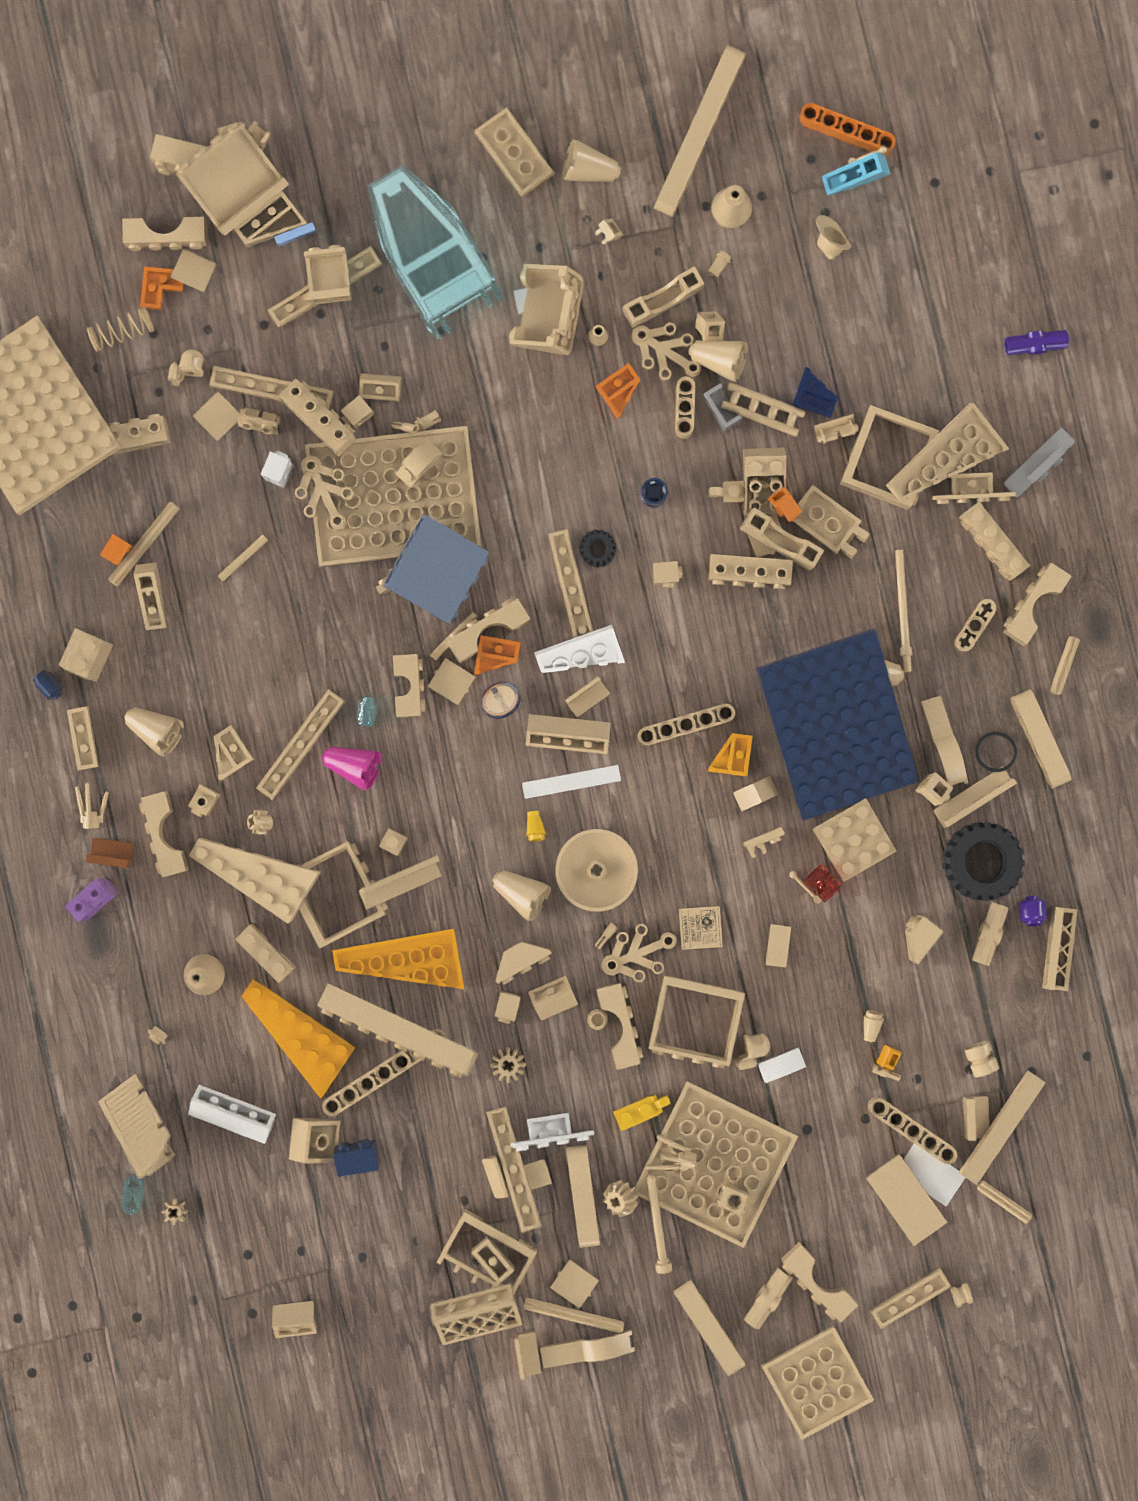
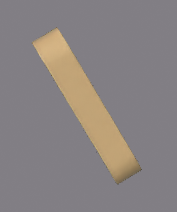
M984 599L977 604L954 640V646L958 651L966 652L972 649L996 612L994 601ZM982 605H990L989 609L991 612H986L982 618L975 616L976 613L980 615L983 612ZM972 620L980 622L981 627L979 631L971 630L970 622ZM966 629L969 634L975 635V637L970 636L967 640L969 646L962 648L959 639L966 638L967 633H964Z

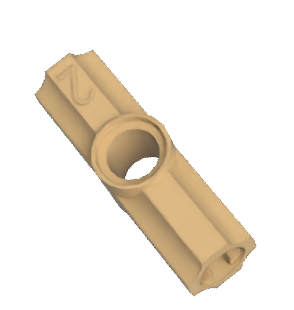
M991 902L985 921L982 922L978 931V942L972 956L973 961L990 966L995 948L999 945L1003 935L1002 927L1006 919L1008 907Z
M778 1267L768 1283L763 1285L757 1293L755 1302L744 1317V1321L759 1330L770 1312H773L778 1307L782 1294L793 1277Z

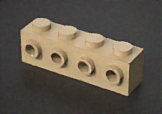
M295 379L278 395L279 398L339 457L356 440L353 435L355 431L347 423L343 425L339 421L340 416L333 409L329 411L324 406L326 404L319 395L315 397L311 394L310 391L312 389L304 381L300 383Z
M160 414L149 415L148 419L140 420V418L129 419L128 423L120 424V422L108 424L122 447L111 455L171 443L167 421Z
M980 502L976 503L959 517L962 526L972 533L974 541L984 548L989 560L993 563L995 562L999 567V572L1005 579L1009 581L1014 579L1030 566Z
M711 554L708 581H712L713 585H725V582H731L736 587H745V584H753L754 588H765V585L774 586L773 589L786 590V587L791 585L793 560Z
M529 714L526 746L607 754L611 723Z

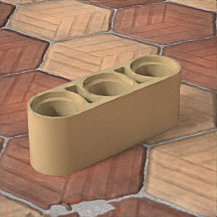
M682 377L677 382L675 401V433L679 438L686 439L692 435L694 429L695 382L690 377ZM687 383L690 385L691 390L683 392L680 389V385ZM686 403L690 406V411L682 412L679 406ZM687 424L690 430L683 433L679 430V425Z

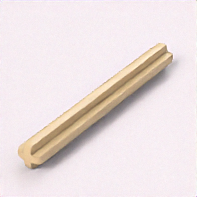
M173 502L167 504L108 580L115 586L120 585L179 511L177 505Z
M526 1298L524 1302L525 1310L617 1333H622L624 1328L623 1321L531 1298Z

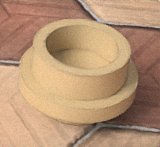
M595 1009L589 1013L587 1022L592 1029L601 1030L607 1025L608 1017L603 1010Z

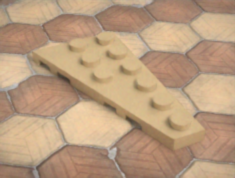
M969 403L886 486L898 501H902L1009 448L976 405Z
M204 838L198 839L189 855L288 924L292 922L321 871L310 870L300 865L289 864L279 859L250 853L240 848L229 847Z

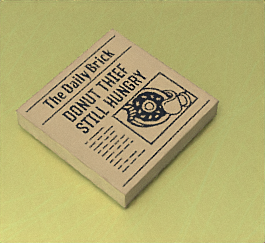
M720 906L679 909L681 950L723 947Z

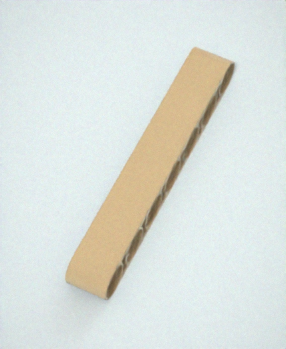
M434 1029L431 1031L447 1039L446 1033L443 1030ZM408 1048L405 1052L399 1051L329 1096L323 1103L324 1113L328 1116L339 1114L420 1062L421 1059L413 1056L414 1051ZM405 1056L408 1064L400 1066L397 1063V1057ZM387 1067L390 1070V1076L382 1077L380 1075V1068ZM365 1078L371 1079L373 1082L372 1088H365L362 1080ZM348 1089L355 1092V1098L352 1100L347 1099L345 1096V1091ZM335 1101L338 1104V1109L335 1111L330 1110L328 1102Z

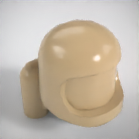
M190 349L182 354L180 364L173 362L170 365L168 380L171 381V384L179 386L185 375L202 377L204 373L202 370L204 363L203 355L197 350Z
M762 1033L753 1036L743 1035L745 1053L740 1055L739 1058L734 1059L735 1065L739 1070L754 1068L758 1064L755 1058L768 1054L770 1042L767 1036Z

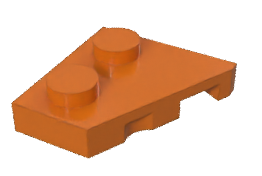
M627 363L595 386L616 419L622 415L640 378L630 363Z
M480 635L474 674L478 675L517 663L521 642Z

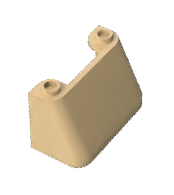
M524 264L520 280L528 289L521 326H515L510 331L509 344L521 348L569 355L573 346L583 291L582 276L568 266Z

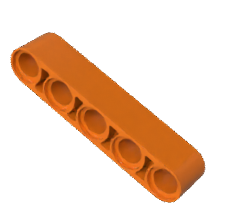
M813 103L804 105L800 113L799 119L803 126L870 152L879 150L882 146L881 141H887L890 147L887 148V152L884 155L888 156L891 154L896 143L894 135L887 131ZM811 112L814 114V118L809 119L804 113ZM825 119H830V120H832L833 125H832V126H827V125H825L824 120H825ZM843 127H850L852 129V132H844ZM868 134L871 140H864L861 135Z

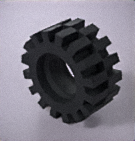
M595 529L583 536L580 542V555L589 566H595L596 568L604 567L615 557L616 543L610 533L604 532L601 529ZM594 541H601L605 544L606 551L603 555L594 556L590 552V545Z

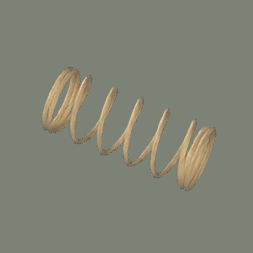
M141 307V310L138 309L142 333L137 328L130 313H127L132 337L126 331L119 316H117L122 341L117 337L109 320H107L111 345L105 338L99 325L96 324L101 341V349L91 326L87 327L88 335L95 351H102V337L110 347L113 346L112 332L116 339L123 343L122 328L127 336L133 339L134 330L132 323L140 335H144L143 320L151 333L152 331L154 332V327L146 308Z

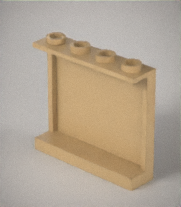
M236 122L232 123L226 128L228 131L222 137L218 135L210 141L211 146L206 150L204 147L194 154L195 158L190 162L188 160L183 162L178 167L179 171L175 173L223 235H227L289 185L244 127L245 124L241 122L238 124Z

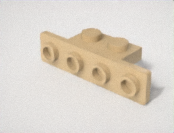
M993 472L956 474L951 477V495L931 496V500H937V504L949 503V499H957V503H968L969 498H977V502H989L990 497H998V501H1010V497L1016 496V492L993 493Z

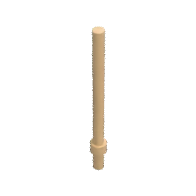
M895 550L902 644L900 656L903 658L904 672H912L911 656L913 654L909 640L903 550Z

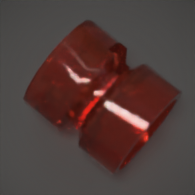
M823 864L814 869L803 882L810 890H816V895L824 903L842 886V883L835 876H830V871Z

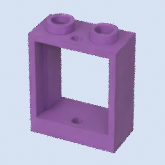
M97 878L65 907L78 922L86 921L92 918L119 892L107 878Z

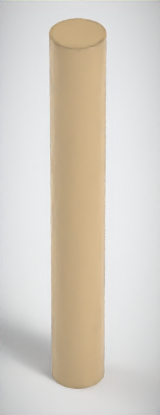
M262 534L227 566L218 577L222 581L227 579L268 541L267 538Z
M472 612L453 632L460 630V632L467 629L466 625L477 619L478 616ZM449 636L430 654L435 661L449 647L447 644V640L450 639Z

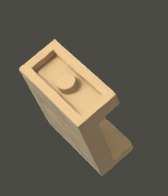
M332 245L329 246V249L321 250L319 247H313L305 251L304 257L306 259L309 286L308 295L311 305L352 300L345 247Z

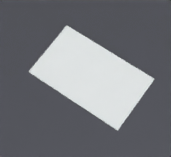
M915 1143L903 1159L926 1193L944 1206L948 1205L965 1179L959 1173V1170L950 1164L942 1163Z

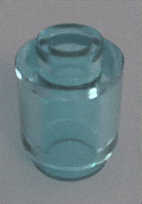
M363 696L362 700H358L357 725L374 726L378 710V702H374L375 698Z

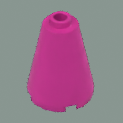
M331 746L322 755L324 766L364 791L370 789L375 783L379 774V770H376L377 763L381 764L382 761L380 752Z

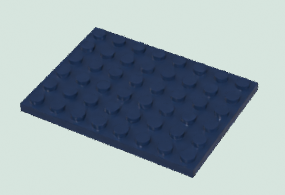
M873 628L756 668L802 820L919 782L876 629Z

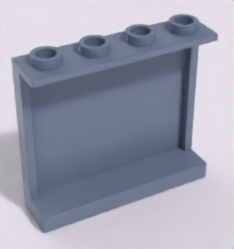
M422 515L382 587L393 591L438 617L443 622L450 623L456 619L459 613L457 610L459 605L466 601L469 595L468 589L476 583L479 577L477 575L478 571L486 565L489 559L487 557L489 552L431 517Z

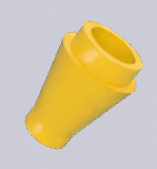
M539 811L527 812L526 837H528L529 842L545 840L546 831Z

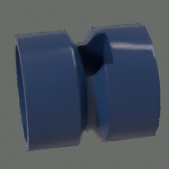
M659 478L646 480L642 485L640 493L643 504L650 508H658L663 505L668 493L667 485Z

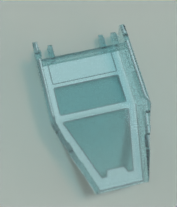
M403 164L367 185L381 248L401 286L436 339L440 338V334L433 323L439 320L444 331L449 333L451 330L443 317L478 296H482L488 308L492 307V302L485 293L488 290L492 289L495 298L499 302L503 300L493 271L449 202L442 199L437 192L430 189Z

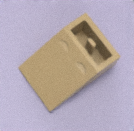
M784 448L743 449L745 515H748L753 508L764 514H777L774 506L767 498L783 487L786 488V452Z

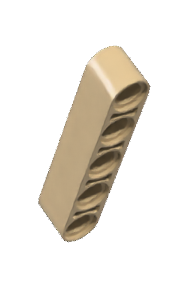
M1028 689L1011 697L1013 708L1049 786L1053 789L1071 781L1070 772L1033 692Z
M722 704L642 728L638 732L637 738L640 744L650 746L731 721L735 716V709L730 704ZM722 708L730 710L731 716L728 719L720 716ZM702 714L710 715V724L704 725L701 723L700 717ZM687 719L692 723L690 730L685 731L681 728L680 723L682 720ZM669 725L672 728V734L670 736L662 735V726ZM650 731L653 736L652 740L644 742L641 738L642 732Z
M873 1097L869 1100L868 1109L875 1117L942 1163L952 1164L956 1161L957 1151L943 1139L883 1098ZM876 1102L883 1103V1109L879 1112L873 1110ZM893 1114L900 1115V1120L896 1124L890 1121ZM912 1125L917 1126V1132L914 1135H908V1128ZM928 1137H933L934 1144L926 1147L925 1140ZM945 1149H950V1157L947 1159L942 1158V1152Z
M587 1145L566 1147L579 1248L598 1246L600 1241Z
M692 1280L674 1290L673 1292L726 1374L731 1376L746 1366L743 1358Z

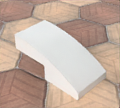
M794 1048L758 1063L765 1083L806 1067L799 1048Z

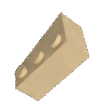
M280 191L235 227L234 232L246 247H250L306 225L307 222L283 191Z

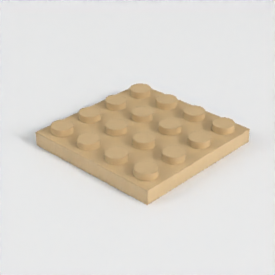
M834 1325L761 1365L801 1440L874 1401Z

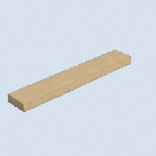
M371 246L347 260L350 284L382 265ZM308 285L268 309L278 328L283 327L318 305H311Z
M213 366L209 386L282 402L278 395L292 382ZM309 386L312 389L310 393L315 397L319 395L326 403L324 406L330 410L333 391Z
M568 529L549 533L548 537L573 637L576 638L593 632L569 532Z
M327 690L256 789L271 800L275 799L345 703L342 698L331 690Z
M1027 1070L959 1171L962 1176L974 1184H978L1046 1082Z
M504 1106L486 1112L521 1232L542 1227L520 1151H517L516 1147L513 1148L510 1143L517 1142L507 1107Z

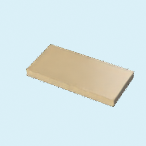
M507 107L474 130L475 135L521 198L554 175V171Z
M900 1154L865 1177L913 1246L947 1223Z

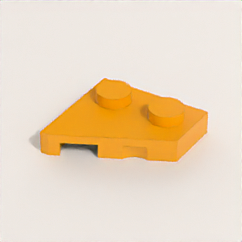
M732 733L709 766L708 772L747 777L753 736Z

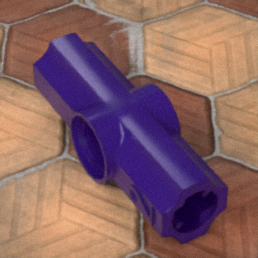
M1067 330L1053 332L1033 331L1026 335L1006 337L1004 348L1007 356L1026 353L1038 355L1050 350L1068 348L1069 335Z

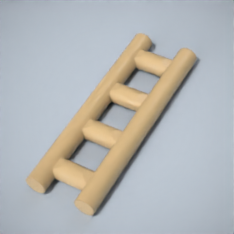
M729 382L727 390L733 391L730 401L723 400L720 408L797 437L799 429L794 428L797 416L800 418L804 417L805 410ZM740 394L752 399L748 410L737 406ZM759 402L771 406L767 417L756 413ZM778 409L790 413L786 424L775 420Z

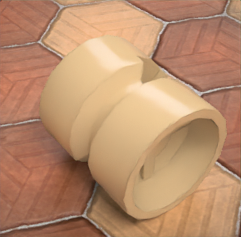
M982 1041L964 1049L968 1061L972 1062L970 1067L974 1077L985 1076L999 1069L996 1057L991 1056L993 1049L990 1041Z

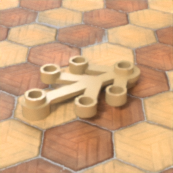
M667 323L664 327L651 330L643 325L637 326L632 331V341L640 346L643 359L642 367L645 370H651L654 366V360L649 354V345L656 351L660 369L659 378L662 381H668L671 378V370L667 367L665 356L685 368V373L688 377L696 378L701 372L700 364L693 360L688 361L671 350V348L680 346H691L693 343V336L686 333L681 338L659 342L654 337L665 334L673 336L676 332L675 324ZM671 326L674 331L669 333L666 331V328ZM643 332L646 337L641 339L638 337V334ZM689 337L691 342L688 344L684 343L683 339ZM650 360L652 365L647 367L644 365V362ZM695 365L697 370L693 372L689 367ZM667 371L669 376L664 378L661 373Z
M315 456L305 457L301 462V470L304 475L300 487L295 490V495L300 500L307 498V488L311 478L314 480L315 488L309 505L304 508V514L308 518L316 516V508L321 496L331 516L329 520L331 527L335 530L344 529L347 524L346 518L341 513H338L329 492L342 496L344 500H351L354 493L349 487L341 488L324 482L320 474L332 477L336 482H341L345 478L344 472L341 469L334 470L322 466L320 460ZM312 462L315 464V467L313 469L307 468V465ZM337 472L342 473V477L340 479L335 478V474ZM304 490L305 495L302 497L298 496V491ZM346 490L351 491V495L349 497H344V492ZM309 508L314 509V513L312 515L307 514V510ZM335 518H341L339 525L334 524Z
M638 924L635 928L636 933L628 954L620 957L623 945L629 940L627 933L620 932L617 934V942L612 955L606 956L602 961V969L608 975L622 973L632 977L636 982H642L645 979V973L642 970L635 971L624 966V964L634 962L651 969L655 974H661L664 970V965L661 962H653L642 956L663 947L666 949L673 948L677 942L675 935L671 932H665L661 935L660 940L639 948L642 938L647 934L648 929L646 925ZM644 926L645 932L643 934L638 933V927ZM621 934L626 935V941L620 942L619 936ZM666 937L672 938L671 944H665L664 940ZM610 961L616 963V967L614 969H610L608 967V963ZM656 964H660L662 967L658 972L654 970ZM641 972L643 974L642 979L637 980L635 974Z

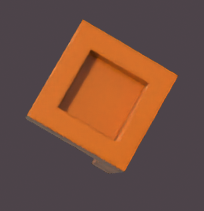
M112 534L100 555L115 565H119L126 552L129 553L133 546Z

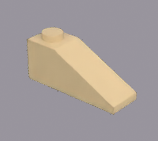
M157 563L136 565L134 578L146 630L166 628Z

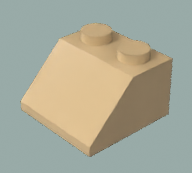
M922 915L912 916L906 923L907 929L905 930L908 958L916 964L920 963L944 932Z
M293 1118L289 1160L304 1164L334 1162L333 1152L339 1142L340 1121L320 1118Z

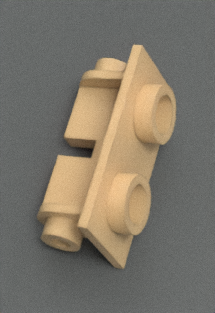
M247 407L245 409L241 408L240 413L237 414L238 426L247 430L253 429L262 431L265 434L278 435V425L281 422V417H278V414L263 412L261 418L259 417V410Z
M854 414L814 425L817 443L823 442V444L838 439L839 436L845 437L859 432L858 425L855 424Z

